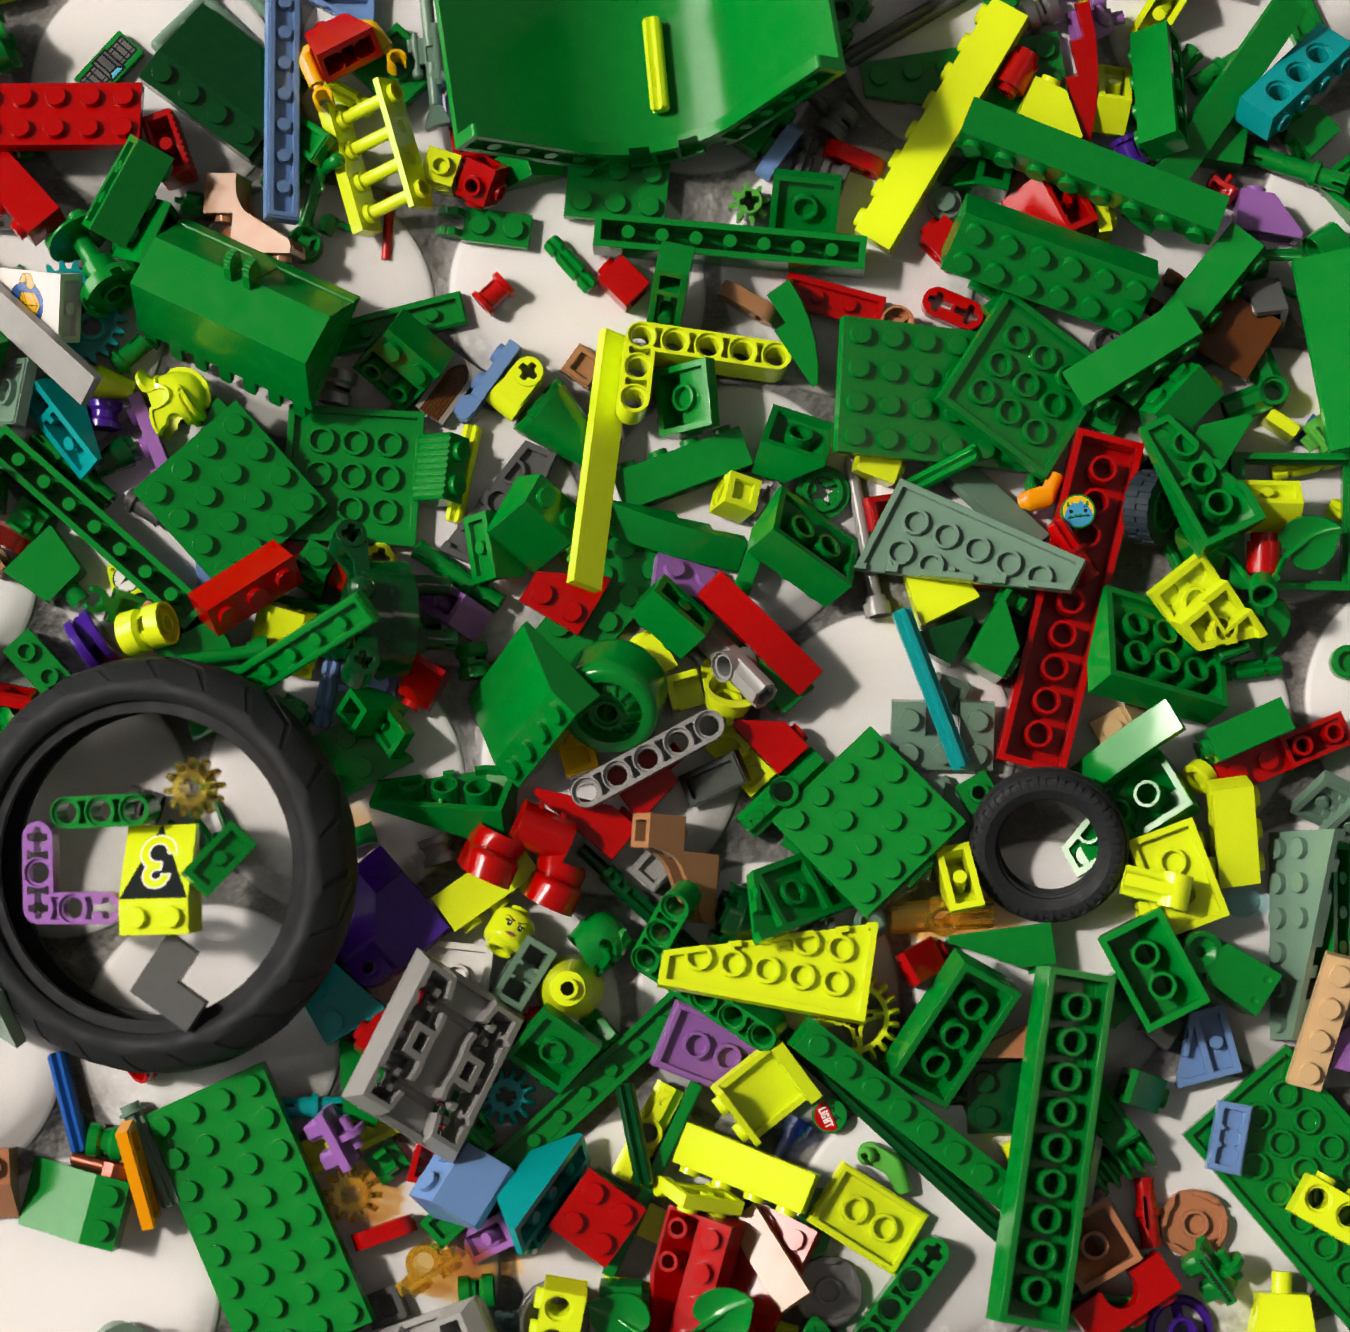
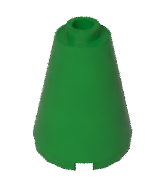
M556 378L542 391L543 394L526 409L515 423L513 429L518 434L582 467L588 416L565 384Z

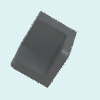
M1279 277L1246 281L1242 299L1251 303L1254 316L1272 315L1283 321L1281 329H1284L1289 308Z

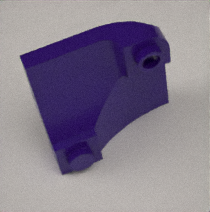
M381 845L358 863L355 907L348 934L338 954V957L355 980L369 988L384 985L407 968L417 948L424 952L428 951L452 930L414 882ZM372 962L374 964L372 972L365 974L364 966Z

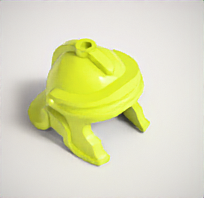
M188 367L171 368L168 373L161 376L157 374L154 377L143 369L137 371L135 382L138 388L148 395L151 404L149 418L158 437L162 436L164 432L167 441L172 439V435L178 430L182 419L189 426L193 424L197 428L202 426V422H205L207 418L205 410L212 403L211 386L207 378L205 379L200 373Z

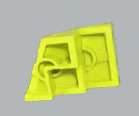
M1194 553L1146 592L1150 600L1171 626L1197 651L1212 649L1219 645L1235 644L1238 641L1251 638H1263L1268 635L1253 610L1245 608L1228 580L1220 578L1206 556L1198 559Z

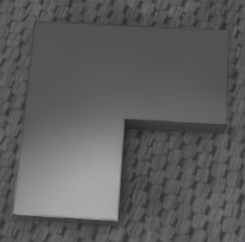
M167 934L132 986L130 992L180 1029L189 1032L209 1003V1001L181 982L200 952L176 934Z

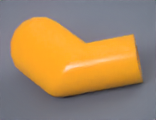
M1050 471L1047 478H1045L1043 486L1028 489L1019 494L1017 499L1019 507L1023 510L1036 511L1051 506L1055 501L1064 477L1058 472Z

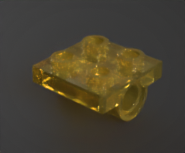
M422 1240L407 1254L405 1266L408 1274L402 1277L395 1284V1287L401 1297L410 1293L414 1298L429 1289L434 1284L432 1278L438 1274H441L444 1279L459 1270L464 1265L461 1260L467 1252L460 1241L444 1250L434 1240ZM418 1253H429L433 1257L434 1266L430 1268L423 1267L418 1261Z

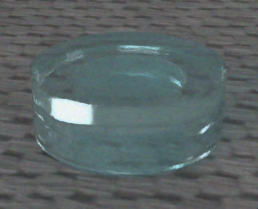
M1252 885L1230 887L1224 896L1229 913L1238 918L1250 917L1255 914L1261 902L1259 892Z

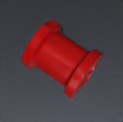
M498 272L492 275L493 279L479 292L474 291L471 294L475 301L490 316L495 314L494 309L508 296L513 297L516 294L510 284Z

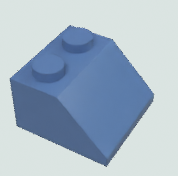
M464 1141L453 1163H449L434 1154L423 1173L417 1179V1183L409 1196L433 1218L479 1231L495 1205L496 1197L515 1171Z

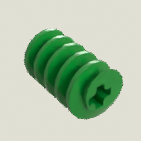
M1140 1129L1138 1131L1141 1138L1113 1157L1106 1147L1102 1146L1103 1158L1100 1156L1094 1188L1095 1194L1098 1188L1105 1195L1110 1194L1109 1182H1112L1117 1188H1121L1120 1176L1122 1175L1132 1182L1134 1180L1132 1169L1134 1168L1142 1175L1146 1174L1144 1165L1146 1161L1154 1168L1158 1167L1156 1156Z

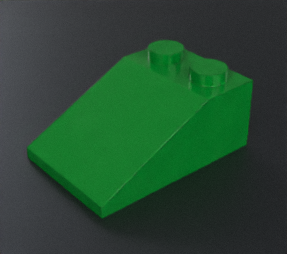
M36 1155L18 1224L78 1244L110 1252L120 1249L133 1199L127 1179L120 1180L101 1175L100 1172Z

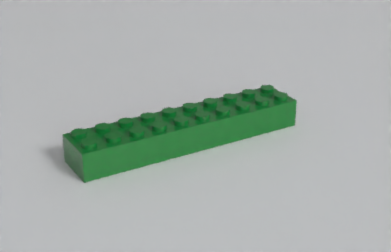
M1036 966L986 1318L1007 1324L1067 1332L1116 977L1055 966Z

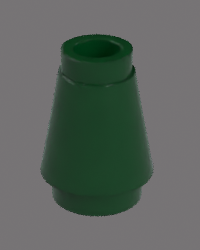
M128 435L123 438L118 436L100 451L102 459L91 472L99 479L103 476L105 477L136 466V462L141 459V454L133 439Z

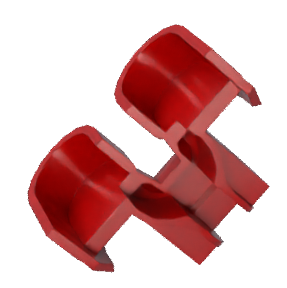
M525 799L507 837L489 829L481 822L469 833L457 859V863L463 870L488 883L509 889L518 870V860L525 850L539 855L536 869L531 873L522 893L528 899L559 914L572 917L581 897L580 888L586 878V870L583 867L576 868L563 862L577 831V822L567 818L566 812L562 811L556 814L545 809V804L542 801L536 804Z

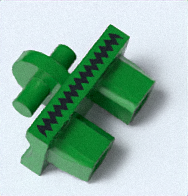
M1205 1235L1197 1238L1195 1250L1182 1256V1270L1188 1278H1193L1202 1273L1205 1274L1207 1278L1199 1281V1291L1207 1303L1223 1299L1227 1306L1237 1302V1297L1233 1292L1238 1285V1281L1244 1276L1241 1272L1245 1263L1244 1257L1238 1251L1228 1253L1225 1248L1216 1251Z

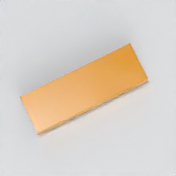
M133 1119L122 1121L115 1136L142 1231L154 1229L161 1211L136 1122Z

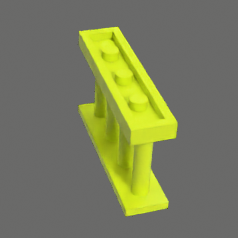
M376 77L372 79L376 95L351 108L341 104H335L333 108L331 103H325L320 106L322 113L318 112L323 130L338 139L329 152L330 156L333 153L339 152L345 158V165L334 171L352 235L375 236L382 233L380 217L408 204L409 208L426 210L434 208L431 187L425 176L404 102V92L397 79ZM381 108L385 127L357 140L353 122ZM390 140L395 158L366 172L362 153ZM399 172L404 190L375 204L371 185Z

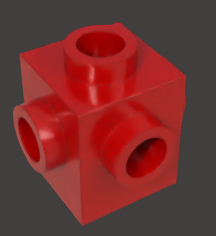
M484 154L467 156L465 164L460 168L456 176V183L458 185L455 195L464 198L465 204L475 209L482 210L484 207L498 204L506 193L507 185L505 181L510 166Z

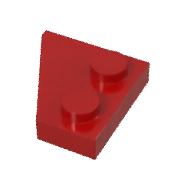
M536 571L519 602L574 635L579 636L611 584L612 579L608 576H603L602 591L592 593L568 584V573Z

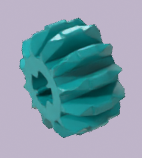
M514 1066L511 1067L508 1078H505L503 1067L500 1068L497 1074L499 1081L494 1080L488 1092L489 1098H486L482 1106L488 1104L492 1106L485 1114L487 1119L491 1118L496 1111L499 1112L498 1125H503L506 1114H509L512 1125L517 1124L518 1118L515 1111L517 1110L523 1117L527 1118L530 1113L522 1106L523 1103L530 1106L536 1104L535 1099L525 1097V1093H531L536 1090L535 1085L523 1088L522 1084L528 1080L529 1075L524 1073L518 1081L515 1080L517 1068ZM507 1086L509 1091L515 1090L517 1098L512 1099L514 1104L507 1106L506 1101H499L498 1093L501 1094L503 1092L500 1089L501 1087Z

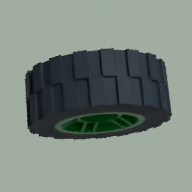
M1142 469L1141 472H1137L1134 478L1130 480L1129 487L1125 492L1122 508L1124 530L1128 535V539L1133 540L1132 542L1135 544L1158 547L1166 546L1170 540H1173L1175 531L1180 527L1156 471Z

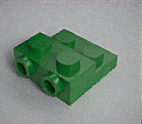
M704 357L654 371L659 438L679 440L703 434V430L720 426L714 358Z
M546 1003L532 1020L527 1019L520 1027L506 1058L516 1068L524 1069L534 1076L542 1086L551 1088L558 1094H561L601 1050L603 1041L552 1005Z

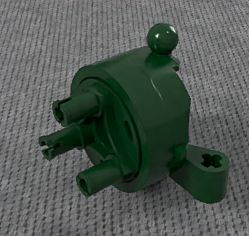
M354 519L341 521L329 543L330 554L347 575V582L341 592L340 601L361 588L381 618L321 657L329 661L344 662L341 670L343 681L351 688L362 689L369 685L373 677L376 680H385V677H406L412 668L416 653H425V650L455 651L458 642L457 630L441 629L440 624H422L419 611L420 596H450L452 587L451 577L414 575L410 564L406 561H373V559H369L366 528L361 522Z

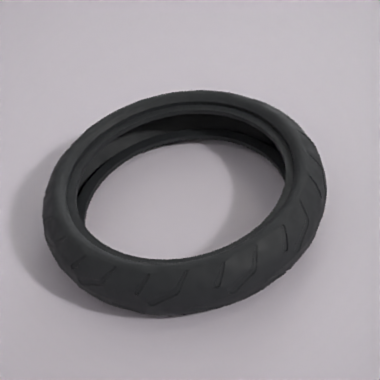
M134 657L111 661L64 678L36 696L9 721L0 733V988L3 989L15 1014L46 1041L88 1062L138 1074L180 1073L217 1065L250 1051L285 1028L308 1004L327 978L348 934L356 900L358 861L355 824L347 795L338 774L310 729L288 707L259 686L230 670L178 657ZM152 712L174 715L204 725L227 738L252 760L267 779L279 801L288 827L293 855L291 897L286 917L271 950L255 972L242 985L225 998L205 1008L189 1032L183 1031L161 1014L138 1012L120 1007L87 990L56 961L40 937L35 924L27 920L23 911L22 835L33 802L44 780L58 761L89 734L117 720Z

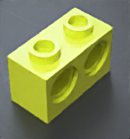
M1319 1171L1316 1172L1315 1176L1304 1173L1285 1210L1343 1243L1350 1245V1223L1343 1225L1339 1220L1340 1210L1344 1206H1350V1189L1348 1188L1346 1193L1334 1187L1336 1180ZM1314 1188H1319L1323 1194V1200L1317 1207H1311L1308 1203V1194Z
M546 1274L544 1286L536 1287L533 1308H539L538 1319L531 1318L528 1332H547L549 1330L580 1332L587 1298L588 1281ZM561 1297L566 1299L568 1302L564 1304H556L552 1301V1299Z

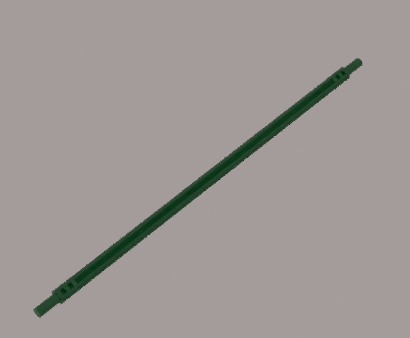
M583 844L576 854L601 876L599 880L648 923L657 904L620 872L613 864L609 866L590 847ZM685 930L678 941V944L683 947L700 945ZM788 1025L786 1032L779 1040L784 1043L793 1057L996 1242L1000 1218L940 1163L790 1047L787 1042L795 1031ZM764 1027L766 1031L770 1032L767 1027Z

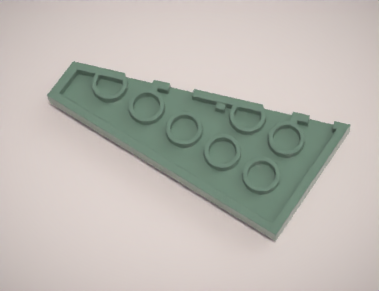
M900 478L854 569L856 572L1072 594L1087 563L1081 557Z
M1333 828L1269 832L1268 921L1270 924V947L1268 955L1270 968L1282 974L1281 979L1270 995V1040H1298L1310 1002V997L1307 994L1310 978H1316L1318 965L1313 964L1316 947H1322L1333 896L1329 889L1331 873L1338 871L1340 859L1335 858L1338 841H1344L1346 829Z

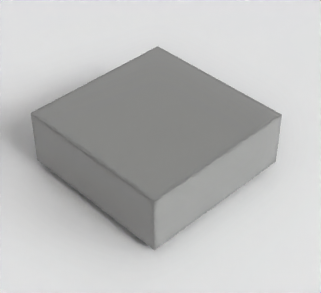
M645 851L629 869L653 893L668 878L662 862L648 851Z

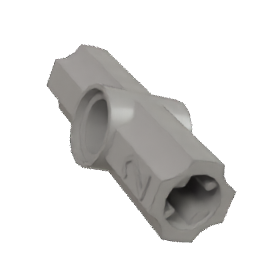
M714 622L706 637L696 647L711 661V669L717 680L720 682L730 681L756 709L765 707L770 700L774 699L778 689L757 667L755 653L749 647H738Z

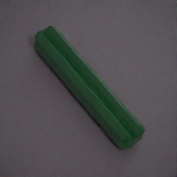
M631 1082L616 1086V1093L634 1182L637 1187L653 1184L654 1179L635 1085Z

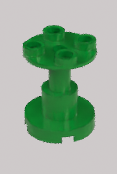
M76 209L67 216V221L61 224L54 233L47 236L44 243L52 259L60 262V260H63L64 263H71L74 260L83 261L82 273L86 281L79 295L81 303L90 316L99 319L109 318L110 316L107 312L118 309L122 313L134 305L130 282L139 265L130 260L116 262L110 254L101 253L99 248L104 244L106 238L83 226L81 223L87 213L84 209Z

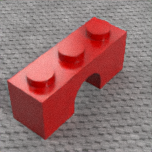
M1150 1251L1144 1255L1143 1260L1124 1270L1133 1285L1132 1296L1125 1304L1111 1306L1100 1291L1094 1290L1070 1307L1069 1314L1081 1332H1120L1128 1325L1131 1328H1135L1149 1318L1148 1311L1157 1305L1160 1308H1164L1178 1298L1176 1292L1183 1287L1159 1252Z

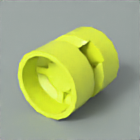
M160 601L146 605L142 609L136 608L119 613L115 618L114 632L123 652L129 656L149 652L152 648L159 649L176 644L180 636V625L172 606L166 601Z

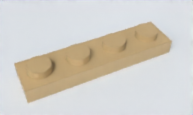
M1328 950L1325 951L1285 1078L1287 1084L1317 1092L1322 1090L1350 1002V956Z

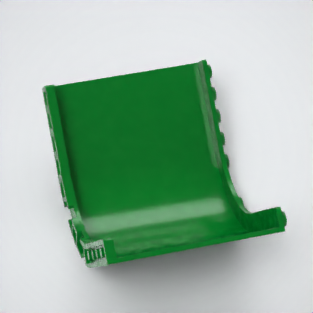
M434 0L455 148L461 151L584 169H608L609 163L630 162L631 168L676 162L706 154L707 146L724 141L726 145H730L749 136L846 73L834 0H637L638 6L628 12L626 7L632 3V0L612 1V4L607 0ZM658 16L662 21L670 103L669 111L655 114L650 109L642 21L645 17Z

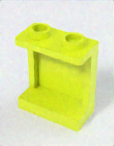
M778 1040L770 1050L759 1051L756 1049L709 1087L716 1096L711 1101L723 1117L729 1113L736 1124L731 1127L743 1143L749 1140L755 1147L762 1144L759 1138L803 1102L807 1100L813 1104L823 1096L781 1040Z

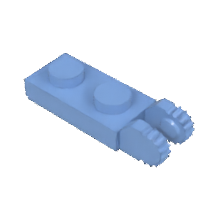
M511 339L506 345L502 343L498 345L490 357L493 363L486 373L481 370L476 375L470 385L473 391L468 395L460 396L457 400L458 403L453 407V412L459 422L463 424L471 423L474 420L473 418L478 415L487 403L485 399L490 391L504 378L522 355L520 345Z

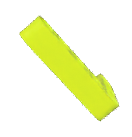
M637 321L628 328L623 344L615 408L616 415L621 422L627 425L638 424L644 419L650 401L654 366L670 367L708 357L714 358L716 375L774 383L780 381L785 376L791 361V355L783 343L778 341ZM633 339H643L647 343V345H636L633 342ZM666 344H676L681 350H670ZM700 349H710L714 355H704ZM733 354H743L747 360H737ZM767 359H776L780 362L781 365H771L767 361ZM637 369L644 376L635 377L629 373V370ZM628 400L636 401L640 405V407L630 408L625 404V402Z

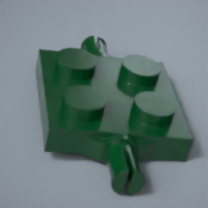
M1022 1061L976 1063L966 1078L962 1091H958L949 1104L963 1106L966 1113L968 1134L1012 1133Z

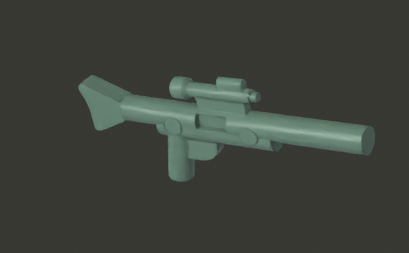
M420 0L423 38H418L417 33L413 32L411 39L406 40L407 53L413 54L414 69L412 74L414 79L419 80L424 77L421 66L426 65L430 108L425 129L426 132H431L439 127L451 126V120L443 108L441 88L446 86L438 23L435 22L433 0Z

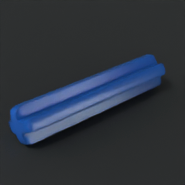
M65 1051L49 1054L47 1059L70 1150L72 1153L82 1152L86 1148L87 1130L68 1055Z

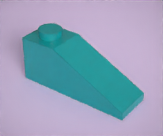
M50 376L36 380L28 413L77 477L83 480L102 459L86 404L80 405Z

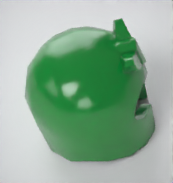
M603 911L587 915L567 936L568 940L579 950L589 968L596 966L598 978L613 967L626 954L627 950L634 947L637 943L636 940L628 936L627 929L619 919Z

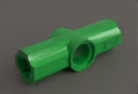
M810 746L737 814L735 818L756 839L772 824L771 820L783 808L792 805L797 800L799 793L829 765ZM778 784L788 785L792 790L791 799L785 802L777 800L773 793L774 787Z

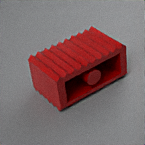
M166 108L144 116L143 130L148 144L174 158L171 163L173 165L172 173L168 180L163 183L168 191L197 182L199 176L192 161L193 158L190 155L191 152L188 149L189 146L186 143L187 140L184 137L180 121L173 110Z

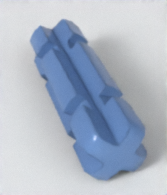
M329 660L323 662L321 670L323 679L320 678L315 700L317 709L313 710L311 719L314 726L323 728L330 726L332 718L330 710L334 709L339 684L336 680L340 678L341 664L339 662Z

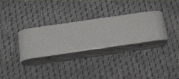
M714 710L701 711L583 775L571 787L573 802L582 809L595 808L720 739L723 734L724 720L722 716ZM704 718L716 720L719 726L718 731L711 736L702 734L698 727L701 720ZM675 734H681L688 740V746L682 752H674L669 748L668 741ZM643 751H652L657 755L658 762L653 768L644 769L638 764V757ZM615 767H621L627 772L626 781L619 786L610 784L607 779L608 772ZM583 784H591L597 790L596 797L590 802H582L577 798V790Z

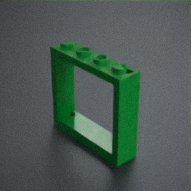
M1233 452L1228 459V472L1237 480H1245V465L1341 466L1340 526L1342 532L1340 534V581L1279 580L1276 582L1277 591L1350 592V453ZM1244 535L1235 540V545L1229 551L1236 556L1244 568ZM1226 557V580H1228L1234 591H1248V584L1243 582L1240 573L1230 559Z

